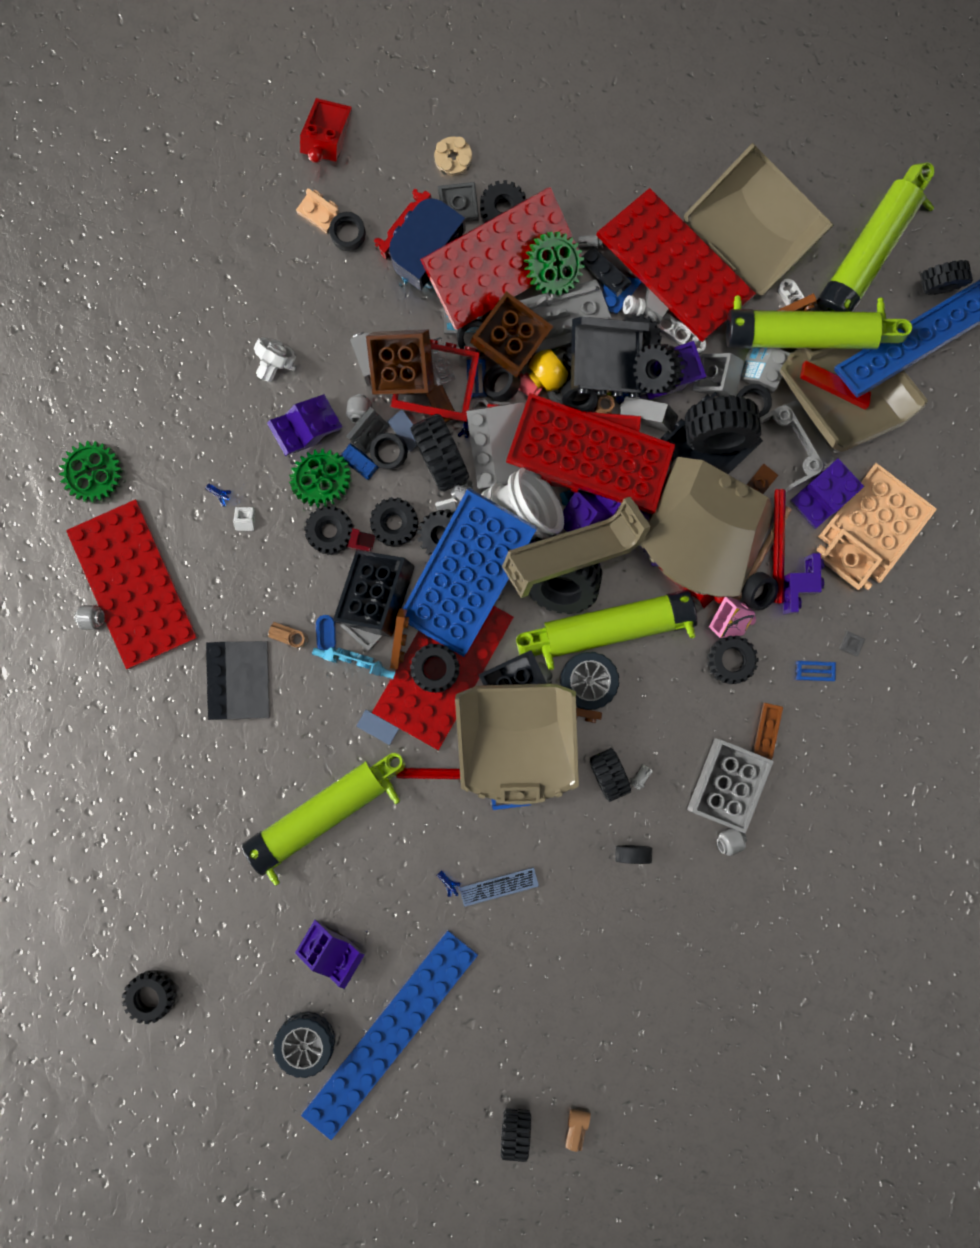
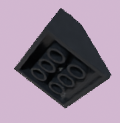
M356 550L333 621L376 635L392 637L396 626L399 608H402L415 566L404 557Z
M268 641L206 642L208 720L270 718Z
M532 650L478 674L483 685L547 684Z

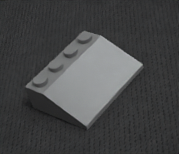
M525 402L469 409L466 411L477 488L491 487L496 483L508 484L509 476L521 469L506 463V459L521 419Z
M715 738L687 810L746 834L773 760Z

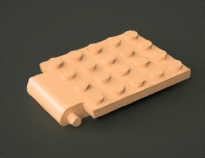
M877 463L870 468L860 481L865 487L837 511L818 536L828 544L826 548L820 544L816 549L817 552L821 553L824 564L857 590L862 586L867 590L872 587L873 584L868 581L869 577L878 583L882 582L937 510Z

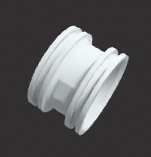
M522 467L509 476L507 485L496 483L484 490L481 495L538 527L529 543L531 544L536 542L537 537L547 539L560 533L564 526V516L560 502L550 484L540 479V474Z

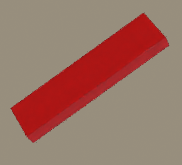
M807 360L802 364L800 379L864 410L869 407L870 391L857 398L839 376Z

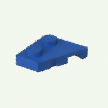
M627 277L631 280V285L618 297L605 285L603 286L602 294L610 314L618 315L623 308L625 298L629 295L632 296L641 285L640 279Z

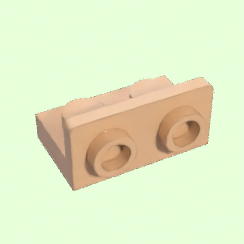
M308 188L306 190L307 195L297 207L296 212L328 233L330 222L339 214L338 206L331 200L327 202L323 199V195L317 190L312 191Z

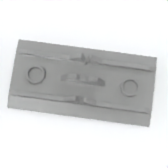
M596 279L574 285V289L568 288L569 292H562V295H556L555 293L550 296L547 293L520 300V302L554 326L534 355L541 350H552L571 344L572 319L583 316L612 319Z

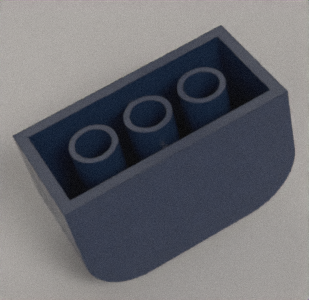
M433 198L421 201L413 211L410 210L406 214L405 222L402 226L399 225L395 229L389 246L392 265L396 273L420 291L430 280L420 259L459 238L466 231L465 217L444 202Z

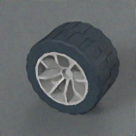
M583 652L572 657L565 664L561 672L560 684L563 687L576 691V707L585 710H595L606 706V704L613 700V697L618 692L620 677L612 660L605 657V655L596 652Z
M300 1012L294 1016L292 1015L283 1023L274 1039L273 1054L275 1061L281 1070H284L288 1075L296 1078L315 1076L325 1068L334 1052L335 1033L332 1030L331 1024L317 1013Z

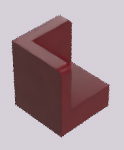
M352 528L348 548L372 552L375 535Z

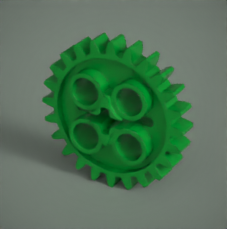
M547 232V235L541 234V239H534L536 245H529L532 251L526 252L530 256L529 259L524 260V262L529 263V266L524 268L525 270H530L527 278L532 277L533 280L530 284H537L536 290L542 289L543 294L549 292L551 296V294L555 293L556 295H562V292L568 293V288H575L573 283L580 282L577 276H583L579 271L580 268L585 267L580 264V261L584 260L583 257H579L582 250H576L579 244H572L573 237L567 239L566 233L562 235L560 232H555L554 234L553 232ZM561 248L564 250L563 257L560 255ZM543 251L547 254L546 260L542 257ZM564 267L567 270L566 276L562 273ZM546 271H548L550 274L548 280L545 277Z
M86 441V446L79 443L78 449L72 446V453L66 451V454L69 456L68 459L62 458L66 462L65 465H59L60 468L64 469V472L59 473L60 476L65 477L60 481L62 484H67L64 490H71L69 495L72 497L76 495V499L79 501L83 497V502L88 503L89 498L92 503L96 502V498L102 502L103 495L110 498L109 491L115 493L116 491L113 486H120L116 480L122 479L118 472L123 471V469L117 467L121 464V461L115 460L118 455L112 453L110 447L106 449V445L103 443L99 446L97 441H94L93 445L91 442ZM96 456H100L99 463L94 464L93 459ZM82 462V468L76 471V464ZM92 468L94 471L91 472L92 475L90 476L88 473H90V469ZM106 473V480L100 482L101 474ZM88 480V486L83 489L82 482Z
M314 449L313 455L307 452L306 458L300 456L301 462L295 461L297 468H291L293 474L289 475L292 480L289 483L292 487V492L298 500L301 499L303 504L308 501L310 507L314 503H316L317 508L320 507L321 503L327 507V502L329 501L334 505L335 498L341 500L340 494H347L344 488L349 489L350 485L348 482L352 481L348 462H345L344 457H340L338 452L333 455L332 450L325 453L324 449H322L320 453H317V450Z

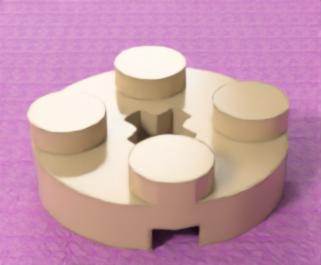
M452 136L437 143L434 152L436 166L439 170L450 176L463 174L472 161V151L469 144L463 137ZM451 152L458 154L456 160L448 158Z

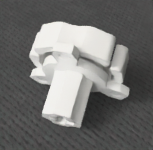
M258 338L254 346L255 354L261 359L260 366L256 372L257 377L267 382H272L278 368L295 371L296 366L293 364L296 359L295 352L288 346L283 347V343L275 339Z

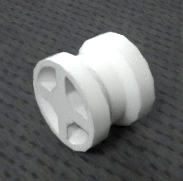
M630 295L627 296L623 303L624 314H636V317H639L645 311V300L643 298L636 299Z

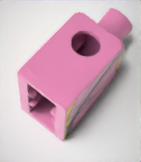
M725 597L709 628L720 638L742 636L749 625L755 624V612L744 602Z

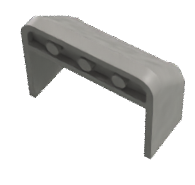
M794 401L785 404L760 417L761 424L772 418L779 425H788L790 423L809 455L803 462V470L807 476L785 488L786 492L822 473L834 462L831 451L800 402Z

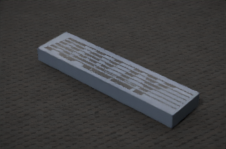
M534 867L462 886L459 889L464 907L539 887Z

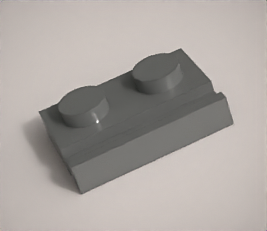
M370 407L346 437L366 454L374 438L383 434L389 424Z

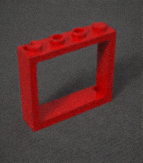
M430 339L432 350L472 357L462 412L398 400L399 394H393L391 407L429 415L440 414L444 418L467 422L466 411L469 410L479 352H475L476 348L465 346L464 349L456 348L457 344L448 342L445 343V346L439 345L438 340Z

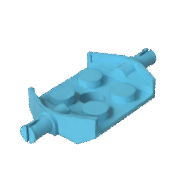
M314 647L312 655L336 663L338 658V660L351 663L352 660L357 661L356 665L367 669L371 666L369 673L380 677L384 676L394 679L396 673L385 669L381 661L375 662L374 658L339 647L337 650L333 647L328 650Z

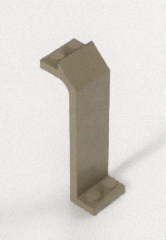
M631 497L623 499L616 514L605 521L509 550L502 568L519 596L523 598L528 596L533 584L631 552L651 537L648 533L651 526L640 512L637 504L634 503Z

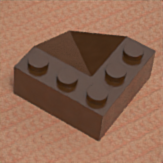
M506 291L473 335L470 343L517 378L554 326Z
M429 329L378 331L366 336L372 395L429 393L435 388Z

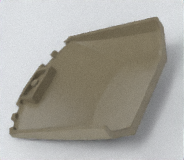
M754 143L739 156L684 214L685 223L756 293L755 295L761 296L834 226Z
M798 348L788 356L780 373L830 446L840 452H844L903 426L924 409L928 403L926 397L903 370L870 390V404L864 410L800 379L802 364L806 360L837 375L834 371L835 366L863 349Z
M677 457L672 462L664 481L656 511L650 515L648 520L651 526L648 533L651 537L640 545L651 556L649 559L653 563L656 562L663 570L662 572L679 585L702 595L708 594L719 598L738 597L762 546L774 516V508L767 496L703 460Z
M558 684L482 685L456 694L455 706L461 789L466 792L471 791L482 799L486 797L496 800L497 803L523 805L545 802L546 799L555 796L558 798L563 796V793L571 789L574 790L579 786L576 691Z

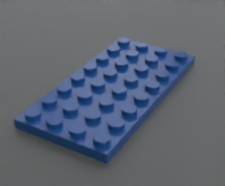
M468 488L403 609L407 610L406 617H410L409 625L465 657L509 580L502 568L508 551L528 545L538 527Z

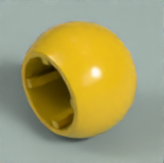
M551 349L539 351L529 362V368L532 371L529 377L539 389L543 386L547 391H555L561 388L568 380V371Z

